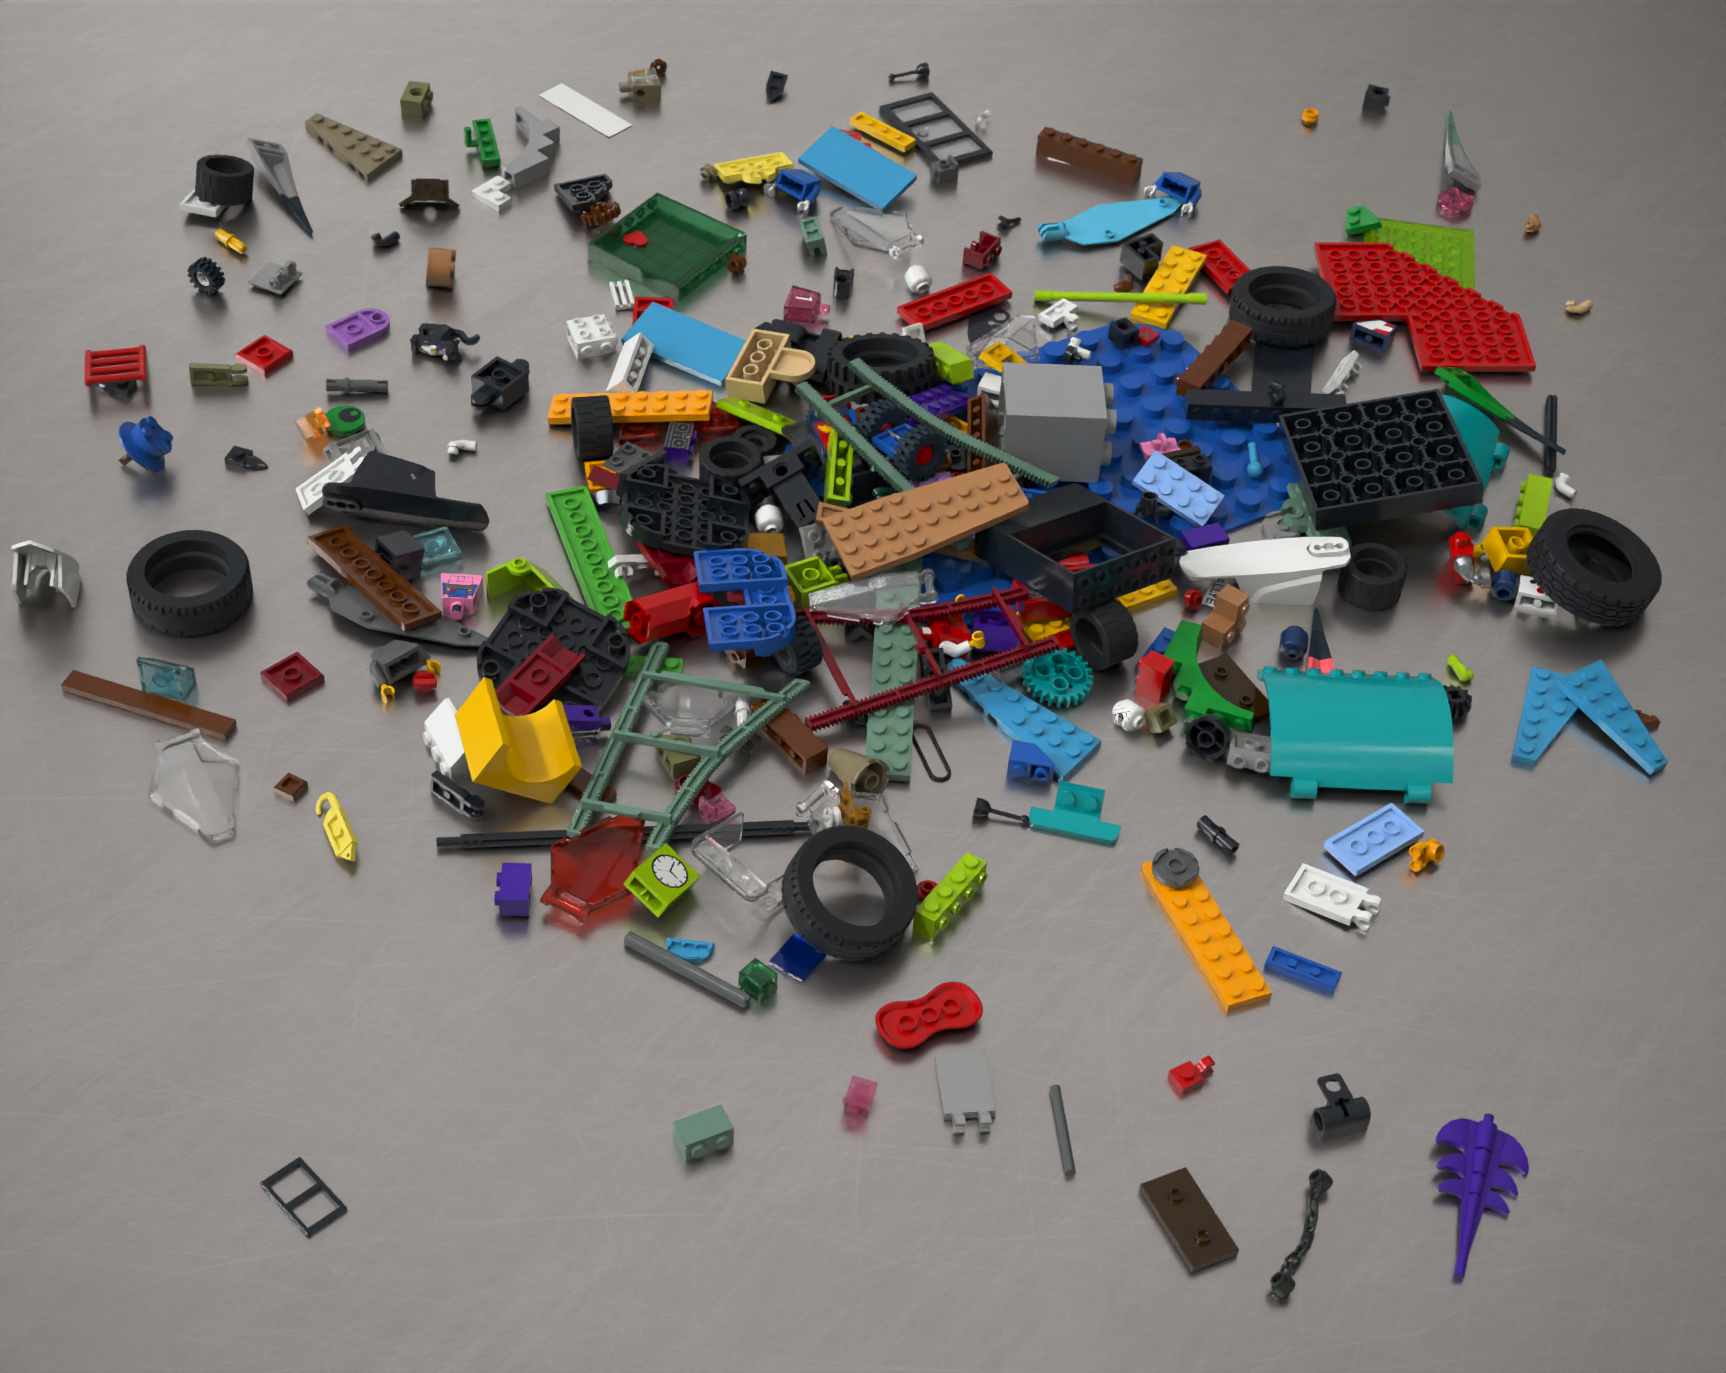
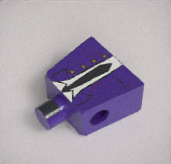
M563 705L576 749L595 745L598 742L600 731L611 730L610 718H600L595 706Z

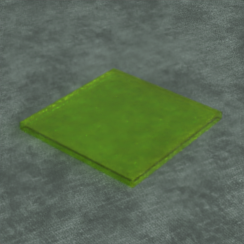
M1378 218L1381 221L1382 228L1364 232L1363 242H1388L1394 246L1393 249L1400 253L1404 251L1415 257L1416 262L1422 265L1426 263L1437 269L1438 274L1444 277L1448 275L1459 281V285L1465 289L1470 287L1475 290L1474 230Z

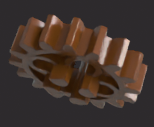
M616 201L598 202L595 206H591L590 209L584 210L580 217L585 226H602L607 222L613 221V218H618V215L621 214V209Z

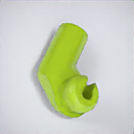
M1456 655L1448 657L1447 662L1459 680L1466 682L1473 679V670L1466 669Z

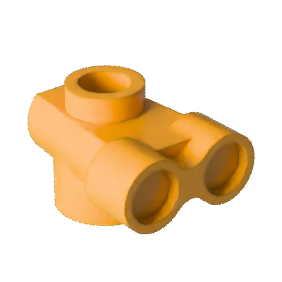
M1435 838L1414 844L1409 849V853L1412 856L1409 864L1410 868L1414 872H1418L1426 867V863L1429 861L1440 862L1444 856V846L1439 844V841Z

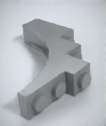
M521 106L514 108L515 124L524 131L529 141L519 156L503 165V179L511 182L513 189H517L549 174V160L555 158V144L560 142V127L549 119L541 121Z

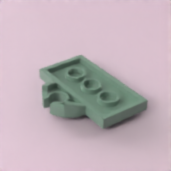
M1289 483L1287 490L1289 491L1288 495L1290 498L1284 501L1280 509V514H1285L1283 522L1290 527L1289 531L1306 533L1308 537H1341L1348 541L1350 548L1352 541L1345 527L1315 530L1298 483Z

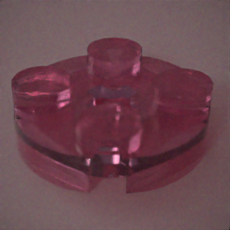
M1449 188V191L1439 194L1437 204L1439 211L1452 217H1455V214H1461L1460 217H1465L1472 212L1474 197L1459 192L1457 188Z

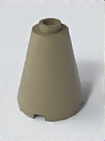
M843 748L834 750L829 756L828 764L843 784L847 781L850 793L856 800L867 803L866 800L869 799L875 800L887 787L889 782L887 771H890L887 764L882 760Z

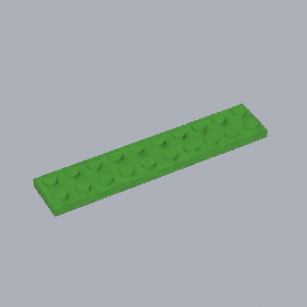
M587 486L546 493L547 504L587 607L604 616H607V614L612 615L623 625L628 634L627 628L630 627L629 621H624L623 614L625 603L633 599L623 575L616 578L614 574L615 569L608 568V561L615 555Z

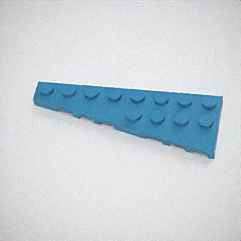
M955 657L947 664L948 671L949 669L953 671V668L957 669V666L961 668V665L965 667V663L968 665L969 663L959 657ZM986 673L985 676L982 674L981 677L977 676V679L973 677V680L969 679V681L964 680V683L961 681L960 684L956 683V687L958 689L961 688L970 695L969 699L973 703L977 702L984 708L983 712L987 716L991 715L997 721V725L1013 740L1036 744L1054 762V774L1058 777L1057 781L1059 782L1065 781L1101 746V740Z

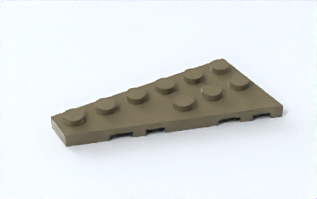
M316 113L305 121L306 128L316 137H321L324 140V144L330 145L333 151L345 162L352 164L358 173H363L366 180L371 179L402 156V149Z

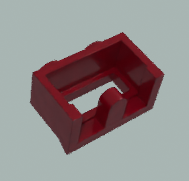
M981 231L979 243L972 241L970 249L964 248L962 264H969L978 269H983L986 265L990 266L993 258L1001 254V238Z

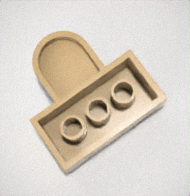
M752 329L725 378L727 395L729 398L736 396L747 401L766 403L777 380L788 381L793 385H798L810 378L816 370L815 358L807 351L792 349L790 334Z

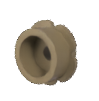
M705 164L703 167H700V174L705 180L715 179L717 171L712 165Z

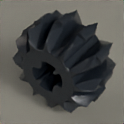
M1450 684L1447 687L1443 685L1448 697L1452 720L1455 721L1456 718L1463 720L1464 716L1468 715L1471 710L1472 696L1468 694V690H1462L1461 686L1454 687Z

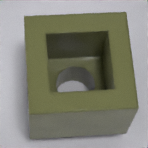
M1169 702L1158 703L1144 712V718L1151 733H1161L1178 723Z

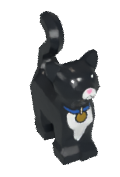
M422 323L419 327V334H414L410 339L411 352L414 355L422 352L431 356H441L447 361L453 359L462 360L463 357L458 349L460 340L466 345H475L479 342L480 335L475 334L473 337H468L464 331L454 329L446 324Z

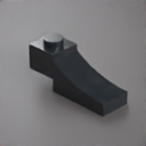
M929 648L941 672L944 673V670L948 672L947 665H945L943 648ZM924 654L920 655L921 676H923V679L924 677L928 679V676L932 678V674L935 676ZM949 685L948 688L944 687L943 690L941 688L939 691L935 690V693L931 691V694L927 692L929 712L952 710Z

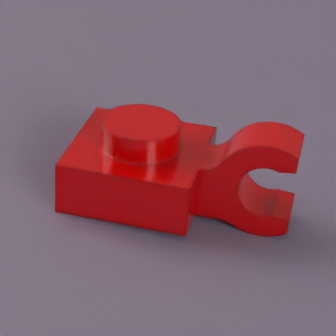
M1210 1056L1202 1058L1195 1066L1191 1061H1188L1169 1070L1168 1077L1183 1095L1203 1085V1077L1209 1076L1214 1072L1211 1066L1215 1065V1062Z

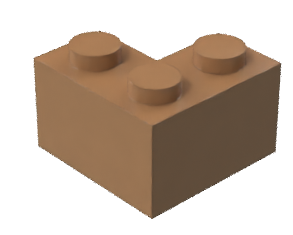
M1227 584L1216 595L1212 613L1201 624L1203 641L1220 650L1227 643L1230 644L1238 631L1242 632L1246 625L1245 616L1250 608V605H1248L1250 595Z

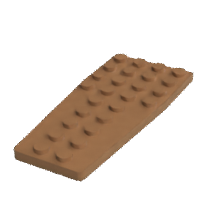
M1000 463L900 493H894L823 518L822 521L848 574L854 582L915 560L1029 510V501L1007 464Z

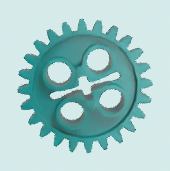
M1065 647L1062 651H1051V654L1047 652V655L1043 654V657L1039 655V658L1035 656V659L1031 658V661L1027 659L1022 668L1021 678H1024L1023 685H1028L1026 691H1034L1033 698L1041 697L1040 703L1047 700L1048 706H1051L1054 702L1057 708H1060L1061 703L1068 708L1070 702L1076 706L1078 700L1083 702L1084 698L1089 696L1094 678L1091 675L1092 668H1087L1088 662H1081L1082 656L1075 657V651H1072L1070 654L1067 653V648Z

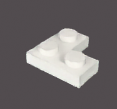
M496 176L472 190V197L499 212L512 204L511 197L504 194L511 189V182Z

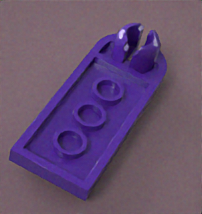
M943 384L909 397V399H913L912 402L916 401L915 404H918V406H921L930 414H934L933 416H937L936 418H940V420L967 410L968 399L971 398H969L968 394L951 390L950 386ZM906 413V417L909 419V423H907L909 426L917 428V425L923 426V424L914 420V417L910 418L911 415Z

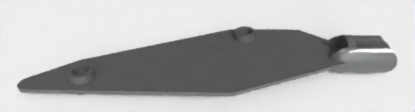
M323 571L311 577L307 582L308 588L329 599L332 611L365 628L457 646L480 647L483 640L486 641L488 637L443 614L439 620L404 632L354 586L345 585L341 580Z

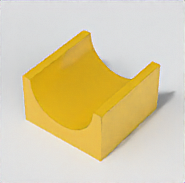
M484 677L454 715L472 781L475 783L552 804L582 768L561 701L553 699L545 708L529 715H503L491 679Z

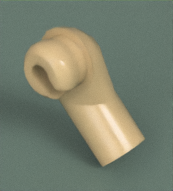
M1568 300L1566 302V310L1569 313L1583 314L1591 309L1593 304L1590 300H1586L1576 305L1575 300Z

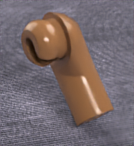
M1531 214L1528 218L1530 223H1525V230L1528 233H1534L1541 228L1538 216Z

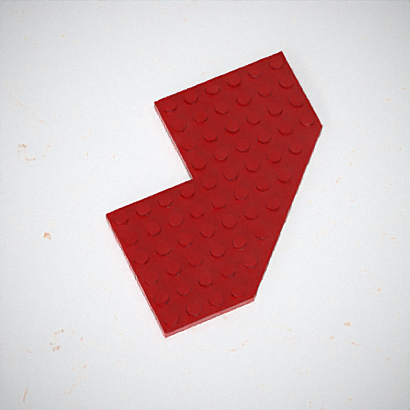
M1315 242L1314 252L1320 276L1329 283L1336 294L1337 303L1334 321H1369L1378 319L1383 321H1407L1421 372H1435L1438 366L1455 367L1465 372H1535L1536 363L1519 314L1515 312L1511 314L1503 309L1504 306L1492 299L1490 301L1485 300L1481 297V293L1470 287L1465 289L1459 285V281L1448 275L1444 277L1438 274L1437 269L1426 263L1422 265L1416 262L1415 257L1404 251L1401 253L1393 249L1394 246L1388 242Z

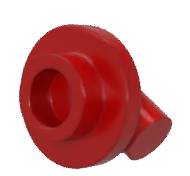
M421 670L413 677V687L421 693H426L433 688H437V679H435L430 671Z

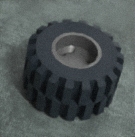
M796 615V634L793 641L782 650L772 653L779 666L790 676H798L820 665L823 656L822 646L816 631L804 617Z

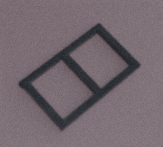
M298 1157L260 1182L261 1187L307 1237L347 1211L344 1203L301 1157ZM300 1166L314 1181L315 1185L285 1204L269 1185ZM319 1190H322L338 1208L307 1228L291 1209Z

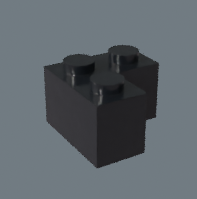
M1153 233L1122 243L1120 262L1141 281L1150 279L1156 272L1159 261H1161L1163 242Z

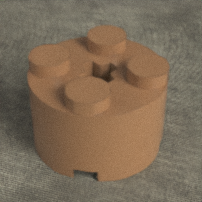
M429 247L426 273L427 286L453 288L456 250Z

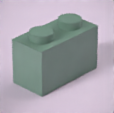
M718 1105L674 1121L673 1138L685 1161L693 1158H700L706 1153L717 1149H724L733 1144L734 1127L722 1105Z

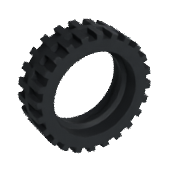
M898 333L857 334L852 338H843L842 342H835L834 346L831 345L827 351V386L829 391L835 394L836 397L868 384L864 383L865 381H861L862 378L856 376L857 373L853 374L854 371L848 369L849 363L857 358H861L863 363H866L865 365L871 367L870 370L874 369L873 372L882 376L881 379L885 378L884 381L888 380L887 383L894 385L893 388L897 387L896 390L903 392V395L906 394V397L934 388L933 348L929 347L928 343L921 342V339H913L909 335L901 336ZM875 390L853 400V402L858 405L869 404L871 406L873 401L878 403L879 399L889 401V399L882 397L883 394L879 395L880 392Z

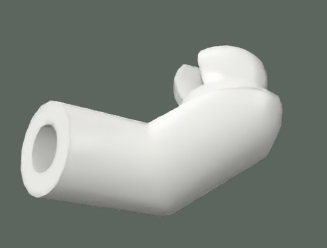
M1072 337L1068 346L1071 345L1078 348L1077 354L1081 355L1082 359L1089 361L1092 352L1079 346L1081 340Z
M451 441L447 445V452L453 456L458 455V450L476 452L477 441Z
M1562 472L1559 474V477H1556V488L1560 493L1573 499L1577 494V490L1568 485L1567 482L1570 476Z

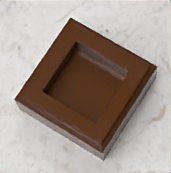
M288 773L274 786V791L276 794L294 802L308 788V782Z

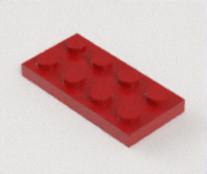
M1220 239L1188 249L1207 255L1202 269L1227 295L1232 294V288L1236 280L1250 271Z

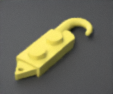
M326 792L317 801V815L322 814V806L328 800L331 809L326 814L323 825L336 857L355 862L356 846L359 842L337 796L332 792Z

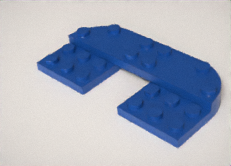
M748 548L694 551L699 592L713 593L715 591L734 592L742 590L745 605L703 608L710 652L754 649L755 656L769 657L772 653L782 650L793 641L796 634V615L793 602L790 600L785 566L779 558L774 555L769 558L768 555L764 554V551Z

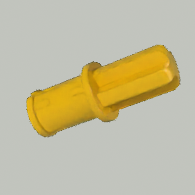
M224 229L216 231V240L224 243L226 248H232L240 254H244L248 249L247 245L238 240L236 235L229 234Z

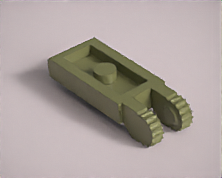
M190 363L189 365L190 382L192 385L232 386L244 385L249 382L247 376L239 375L248 371L247 366L244 364H234L231 366V364Z

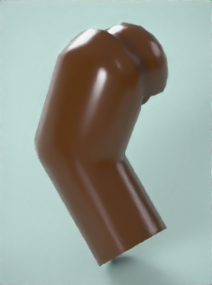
M1126 275L1124 281H1119L1118 284L1114 285V291L1120 293L1132 291L1133 276Z

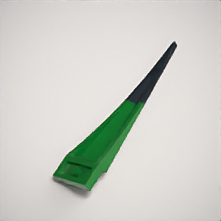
M1437 367L1435 374L1441 377V381L1448 383L1455 396L1563 455L1565 454L1566 449L1547 439L1518 419L1499 403L1472 375L1455 367Z

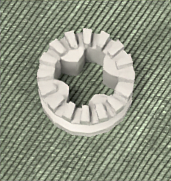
M829 807L825 808L823 812V817H826L824 819L825 826L827 828L840 826L842 822L840 809L838 807H833L832 810Z

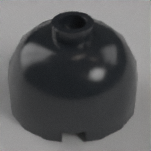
M1214 714L1199 715L1188 724L1185 730L1186 746L1199 759L1205 760V757L1217 759L1225 753L1230 744L1231 731L1229 725L1224 719Z

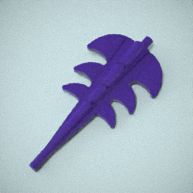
M1489 1113L1484 1114L1483 1120L1479 1122L1465 1118L1452 1120L1441 1128L1435 1138V1143L1450 1145L1463 1152V1154H1449L1436 1165V1169L1453 1172L1462 1178L1446 1180L1437 1187L1438 1192L1452 1194L1461 1198L1459 1247L1454 1276L1458 1279L1465 1277L1468 1256L1484 1208L1492 1209L1505 1217L1510 1213L1503 1198L1492 1191L1491 1188L1504 1191L1513 1198H1516L1519 1194L1513 1178L1498 1166L1502 1165L1512 1168L1523 1176L1529 1173L1528 1158L1523 1147L1510 1134L1498 1130L1497 1125L1493 1123L1494 1116Z

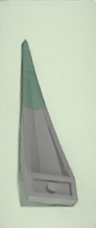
M1449 111L1446 124L1445 168L1453 182L1463 183L1466 188L1477 192L1481 188L1480 176L1472 166L1462 147L1452 112Z

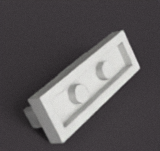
M1355 350L1342 359L1322 390L1324 394H1330L1332 391L1334 394H1345L1344 391L1349 387L1344 382L1349 376L1354 377L1362 367L1360 363L1355 361L1359 356Z
M643 554L615 555L608 561V568L615 569L614 574L616 578L622 576L621 570H624L626 577L629 578L633 575V569L641 572L647 571L651 567ZM654 570L655 576H660L657 570Z

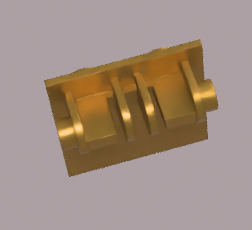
M845 781L843 790L839 793L840 803L836 806L840 809L843 826L849 825L867 829L872 813L871 809L867 805L854 806L847 781Z

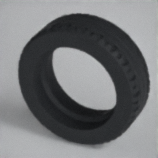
M1267 266L1250 270L1236 280L1232 288L1229 317L1231 321L1234 320L1252 327L1251 340L1283 348L1302 347L1320 341L1331 331L1337 299L1329 283L1314 273L1294 267ZM1261 303H1289L1299 306L1304 310H1277L1264 306Z
M184 530L169 533L152 540L133 557L126 574L129 597L135 615L150 628L173 636H200L228 626L246 610L253 594L250 565L246 553L231 539L211 531ZM206 569L226 577L213 590L196 596L175 597L165 595L154 589L167 576L183 570Z
M840 825L818 831L803 843L789 862L783 875L784 879L782 880L781 887L782 901L785 913L793 928L810 946L837 959L859 961L884 953L909 927L916 913L918 888L908 861L897 847L886 838L862 827ZM842 860L853 863L867 871L876 880L884 895L886 913L883 919L876 925L857 926L846 923L831 914L824 907L815 891L813 873L816 867L824 861Z

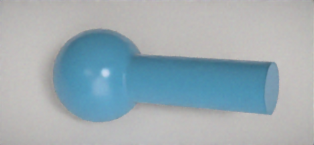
M1250 442L1248 444L1250 463L1247 466V472L1251 477H1259L1263 473V466L1258 462L1256 443Z

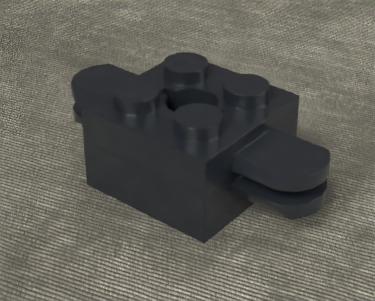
M496 356L471 376L472 394L470 398L472 408L477 411H484L492 404L505 410L528 392L530 375L528 361L516 359L510 363Z

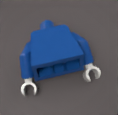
M781 169L780 174L773 180V183L764 185L765 195L768 193L769 198L775 196V188L778 187L794 197L804 200L805 202L798 203V214L804 210L803 216H807L809 205L813 204L820 193L821 188L819 185L821 181L818 177L802 169Z
M1163 172L1153 183V186L1145 188V198L1149 195V199H1155V191L1160 190L1187 203L1182 206L1181 216L1183 213H1188L1187 218L1189 219L1192 216L1193 207L1196 206L1202 196L1201 182L1181 172Z

